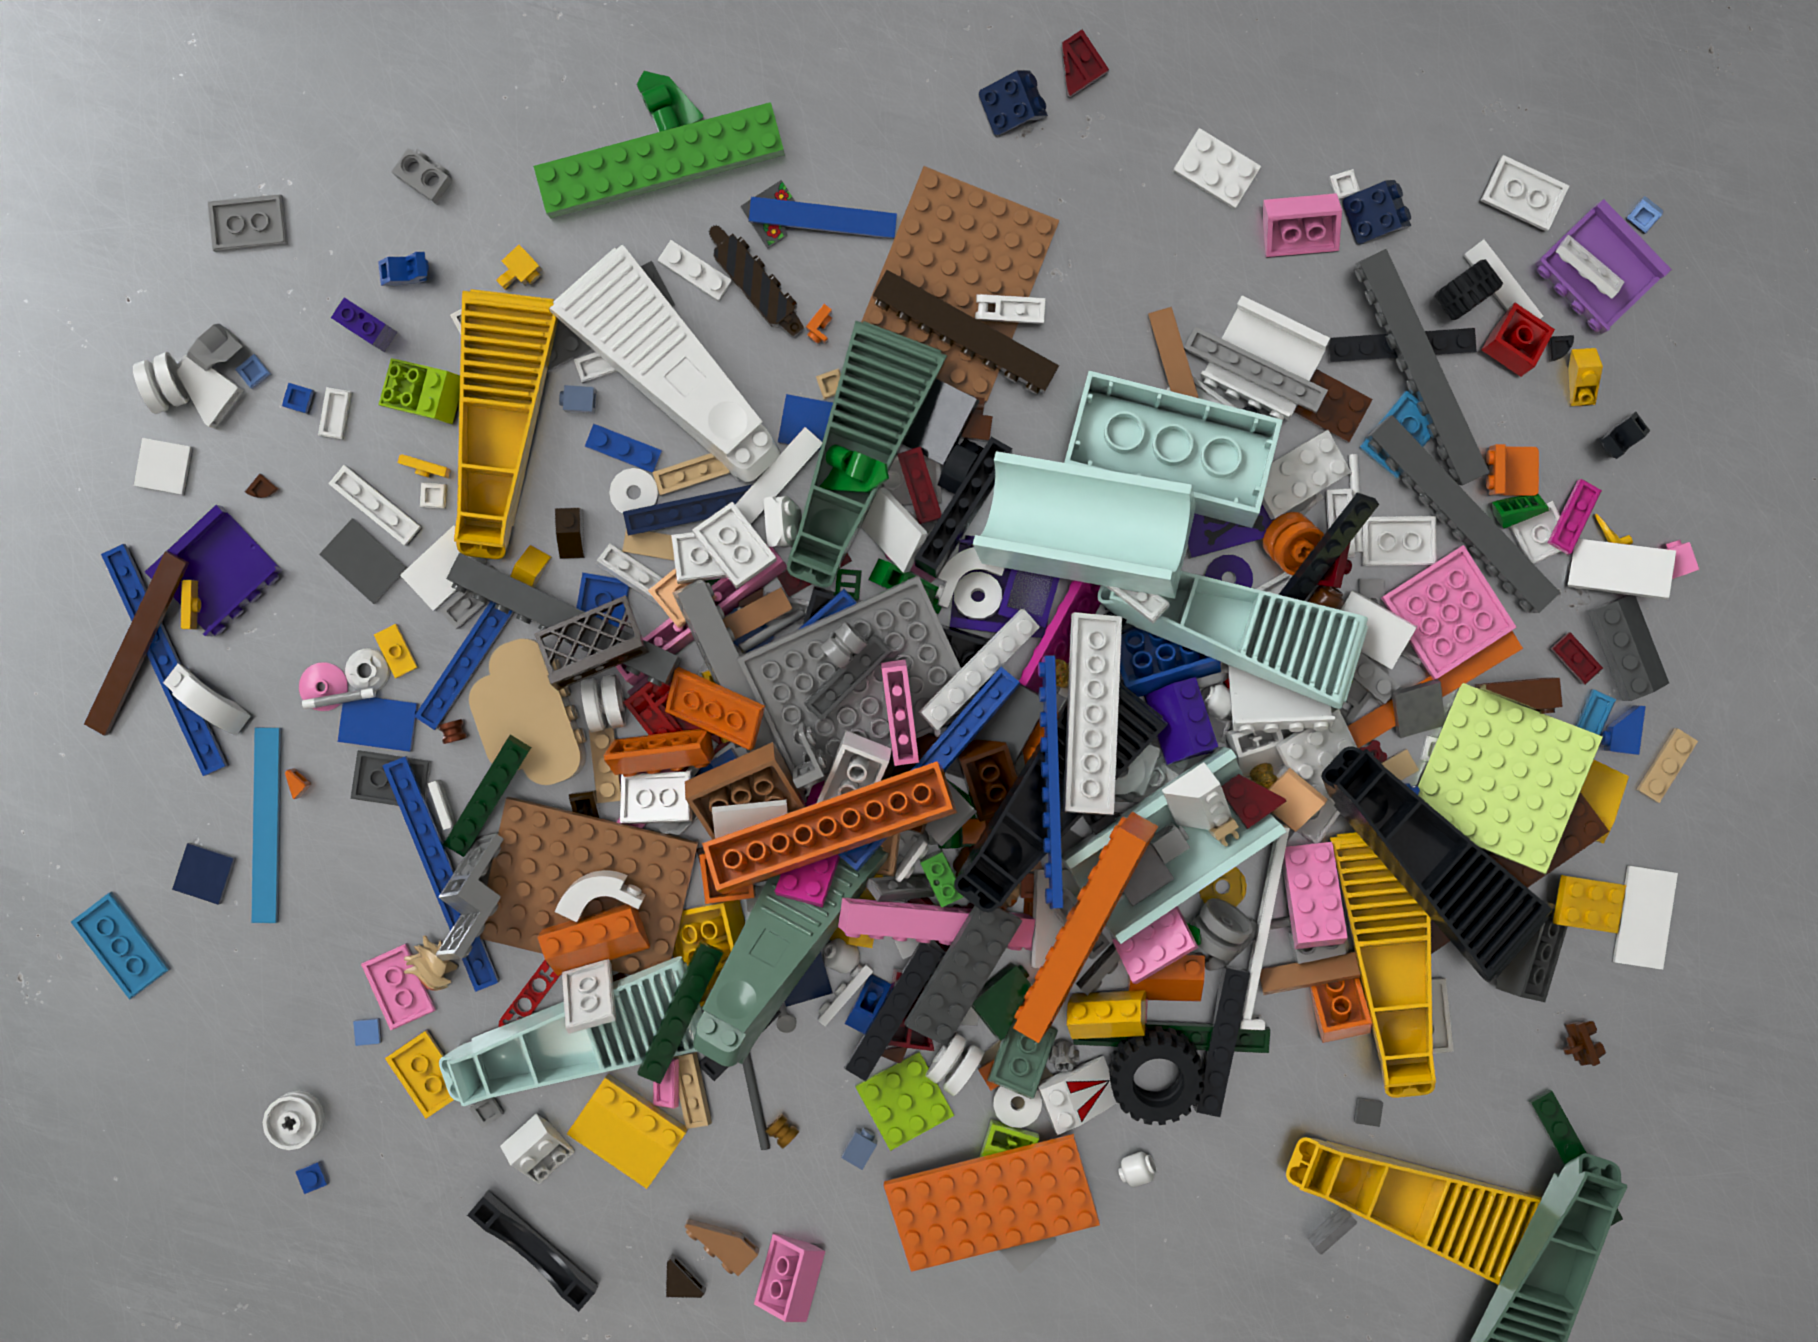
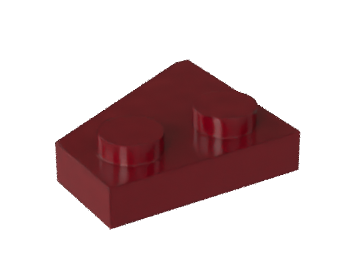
M1083 29L1062 42L1067 94L1070 98L1108 73L1109 68Z
M1240 774L1221 786L1227 803L1246 829H1249L1287 802L1284 797Z

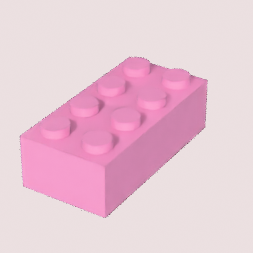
M1332 842L1286 847L1282 869L1295 949L1344 944L1348 937Z

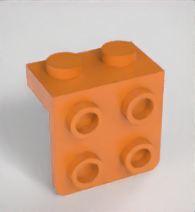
M1495 444L1489 447L1486 454V462L1489 465L1490 472L1486 478L1489 496H1534L1538 494L1539 450L1537 447L1506 446V444Z

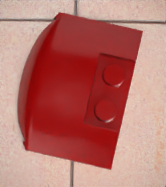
M648 682L623 701L648 735L702 729L665 712L671 683L670 685L662 683L661 687ZM710 732L711 739L718 743L714 749V754L730 743V741L723 743L721 737ZM686 766L682 770H678V772H686L689 766Z

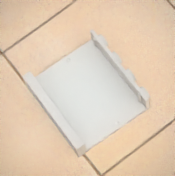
M1241 296L1237 303V310L1222 337L1223 340L1308 381L1311 380L1330 343L1329 337L1244 296ZM1209 362L1205 371L1201 373V378L1204 379V383L1214 389H1217L1219 386L1227 390L1225 394L1236 400L1241 397L1248 401L1247 404L1259 411L1261 408L1269 411L1271 417L1289 421L1297 407V404Z
M1228 665L1233 731H1239L1241 734H1250L1258 730H1264L1266 733H1275L1283 729H1289L1291 732H1300L1309 728H1314L1315 731H1325L1332 728L1335 716H1332L1331 706Z

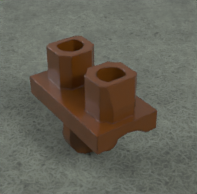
M1594 1021L1569 1022L1565 1024L1569 1034L1566 1038L1569 1045L1563 1048L1564 1054H1572L1574 1060H1579L1581 1066H1596L1600 1064L1599 1058L1605 1055L1606 1051L1601 1042L1592 1043L1590 1036L1597 1033Z

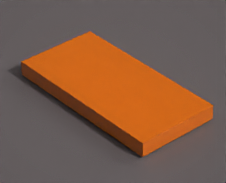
M678 667L674 670L665 712L751 751L756 744L765 705Z

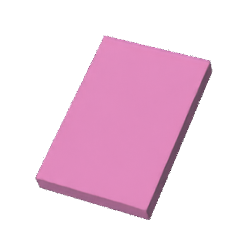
M407 943L361 963L390 1030L437 1010L428 989L421 983L418 977L414 974L404 973L408 968L415 966H406L407 961H404L405 956L412 955Z

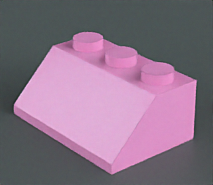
M1337 193L1263 200V230L1266 257L1339 251L1342 208Z
M773 1234L754 1305L784 1322H807L825 1251L805 1241Z

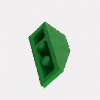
M878 558L868 580L885 589H889L916 577V575L910 572L903 573L898 566ZM920 578L936 614H939L942 607L937 605L938 599H935L938 587Z

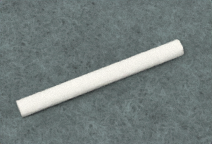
M1358 454L1349 455L1352 498L1357 492L1360 493ZM1362 528L1355 535V552H1363Z

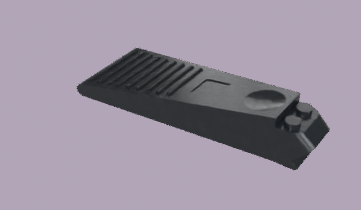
M1120 681L1115 780L1168 724L1162 719V715ZM1068 698L1057 714L1061 838L1084 815V813L1063 812ZM1040 742L969 853L968 859L963 864L954 881V887L958 893L983 912H992L998 906L1001 907L1016 886L1047 854L1044 853L1043 847L1044 838H1048L1047 828L1043 827V813L1047 812V804L1042 801V787H1046V777L1041 775V763L1045 762V752H1041Z
M1354 746L1346 747L1322 772L1321 777L1326 791L1335 802L1333 806L1479 975L1488 983L1496 979L1548 920V915L1552 912V909L1386 769L1368 749L1362 751Z

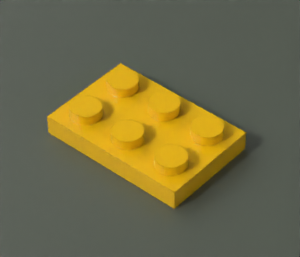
M1561 875L1553 924L1618 933L1626 885Z
M428 1030L385 1058L425 1119L454 1100L448 1093L439 1067V1060L444 1054Z

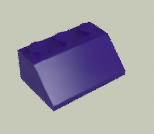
M1196 677L1172 683L1144 696L1146 703L1162 715V719L1168 723L1157 735L1166 766L1212 753L1218 748Z

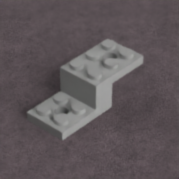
M498 834L480 836L475 839L438 897L461 914L436 953V956L443 961L465 958L472 950L471 944L474 939L484 931V923L487 918L492 916L498 908L497 903L501 896L478 880L484 877L488 871V863L501 850L500 845L504 839Z

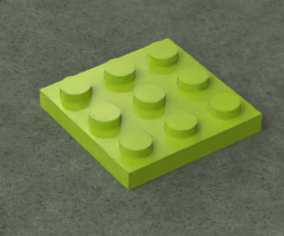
M920 1051L904 1058L902 1063H895L869 1077L866 1082L862 1081L855 1085L890 1151L954 1116L938 1083L935 1084L925 1076L929 1067Z

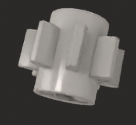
M1061 1041L1052 1046L1049 1062L1054 1063L1056 1070L1068 1072L1073 1067H1077V1062L1080 1061V1051L1075 1050V1045L1068 1041Z

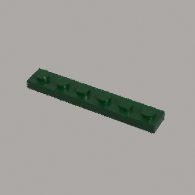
M510 734L445 840L444 846L462 857L466 855L532 747Z
M702 941L699 942L637 1071L639 1076L661 1084L723 955L721 949Z
M1548 1090L1529 1101L1564 1166L1570 1160L1587 1153L1552 1090ZM1618 1208L1611 1226L1623 1220Z

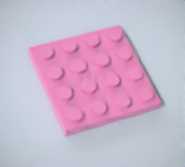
M1464 545L1381 597L1389 611L1417 626L1409 643L1433 680L1441 677L1517 628Z

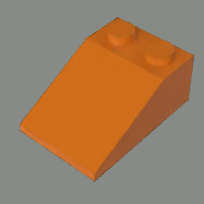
M1359 978L1309 987L1322 1043L1369 1034L1371 1032L1372 1021Z

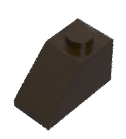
M555 508L556 538L560 559L585 558L583 509Z

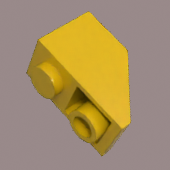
M1596 348L1571 350L1568 367L1571 406L1596 405L1603 369Z

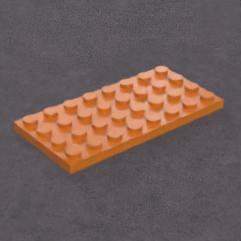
M1074 1134L884 1181V1189L911 1272L1100 1225Z

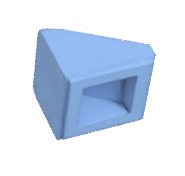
M1644 196L1628 215L1627 219L1644 233H1647L1662 216L1663 210Z

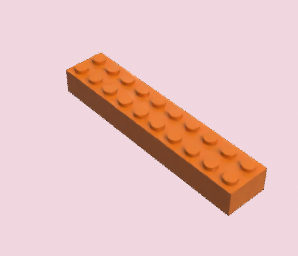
M936 761L702 843L716 891L725 894L957 813L943 767Z
M1131 812L1127 818L1122 817L1118 825L1116 824L1109 836L1111 838L1110 841L1104 846L1098 857L1100 860L1091 870L1087 878L1089 879L1087 884L1083 886L1077 897V903L1067 915V922L1058 932L1055 938L1057 941L1048 951L1044 965L1040 967L1034 978L1036 979L1034 984L1028 989L1024 997L1025 1001L1014 1015L1017 1021L1013 1029L1037 1043L1044 1037L1058 1015L1159 826L1134 812Z

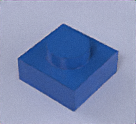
M288 383L282 406L307 414L314 390Z
M320 1161L295 1171L304 1194L329 1184Z

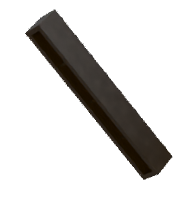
M886 270L872 295L876 301L875 305L885 311H888L889 308L897 312L896 317L904 322L909 323L911 320L919 324L918 329L928 335H931L932 332L940 336L939 340L950 347L955 344L962 348L960 351L962 354L972 359L975 356L982 359L984 366L993 371L996 368L1005 372L1004 377L1015 383L1019 380L1027 384L1025 388L1038 395L1039 392L1045 393L1059 367L1058 364L889 270Z

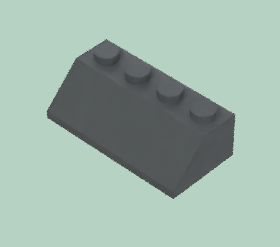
M1625 595L1588 610L1623 701H1633L1669 684L1636 596Z
M1544 901L1552 909V912L1548 915V920L1497 977L1496 989L1522 998L1546 1002L1568 927L1553 924L1556 904Z

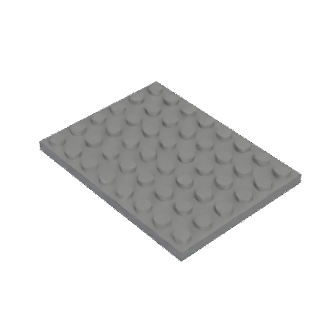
M919 575L737 658L758 703L765 705L763 714L792 775L793 768L811 760L798 734V726L802 722H804L806 727L810 726L816 737L815 747L816 749L821 748L826 758L825 763L827 767L824 768V776L817 779V783L826 780L845 731L892 748L881 663L823 721L804 705V702L840 668L823 652L821 646L830 637L835 638V632L845 622L856 629L866 641L875 633L892 650L882 662L906 660L916 739L935 731L921 716L919 711L956 675L961 667ZM972 695L941 727H944L952 723L958 717V715L964 710V708L971 702V700L974 698V695ZM802 786V787H799V790H800V791L806 789V788H803V786Z

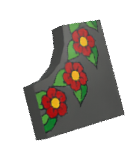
M782 180L755 196L795 201ZM751 199L741 205V209L748 219ZM751 223L767 248L787 236L784 226Z

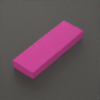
M1583 479L1577 480L1547 543L1567 555L1571 554L1602 490Z

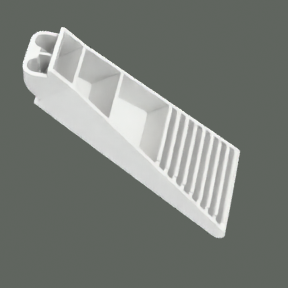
M623 245L617 249L613 248L553 301L554 305L549 310L554 316L722 462L737 480L753 481L777 460L780 450L768 430L761 424L762 420Z

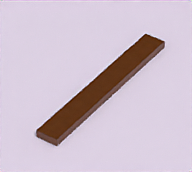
M169 551L164 552L84 725L104 736L109 734L189 565L188 561Z

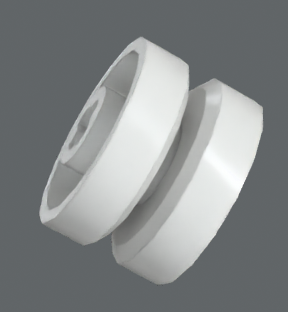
M168 352L156 355L153 363L143 360L133 365V374L138 390L148 409L153 414L167 411L170 403L178 407L188 403L190 400L189 394L176 372L179 366Z
M617 674L603 676L601 688L595 678L582 680V702L590 732L605 730L606 717L612 728L626 726L624 696Z
M955 1032L947 1046L943 1045L925 1075L936 1084L942 1081L948 1074L943 1088L952 1096H955L963 1088L984 1055V1051L975 1045L969 1046L962 1054L966 1046V1038Z
M298 1090L288 1092L271 1103L264 1113L262 1123L264 1133L272 1144L281 1149L294 1150L303 1147L318 1135L323 1127L325 1117L323 1107L318 1099L308 1092Z

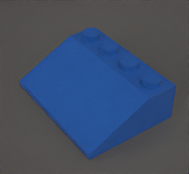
M1135 628L1121 635L1120 680L1123 685L1138 697L1145 696L1172 683L1221 673V661L1142 629Z

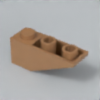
M688 1219L684 1227L687 1229V1235L694 1241L698 1239L704 1244V1250L713 1258L717 1256L723 1262L721 1264L722 1267L730 1274L734 1272L739 1276L759 1254L760 1249L741 1232Z

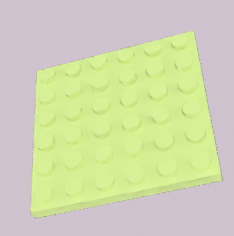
M1463 683L1459 687L1419 782L1420 792L1418 796L1481 849L1547 874L1603 737Z

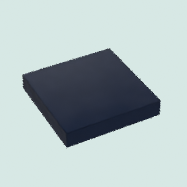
M187 843L172 890L219 905L222 902L236 858Z

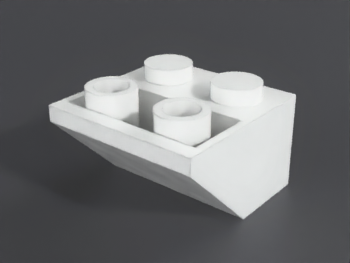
M1233 730L1225 732L1228 746L1236 755L1238 766L1245 777L1284 764L1275 746L1284 740L1281 730L1275 733H1266L1264 730H1258L1250 734H1241V732Z
M537 1113L500 1146L509 1164L537 1184L545 1180L575 1153L574 1149L552 1124Z

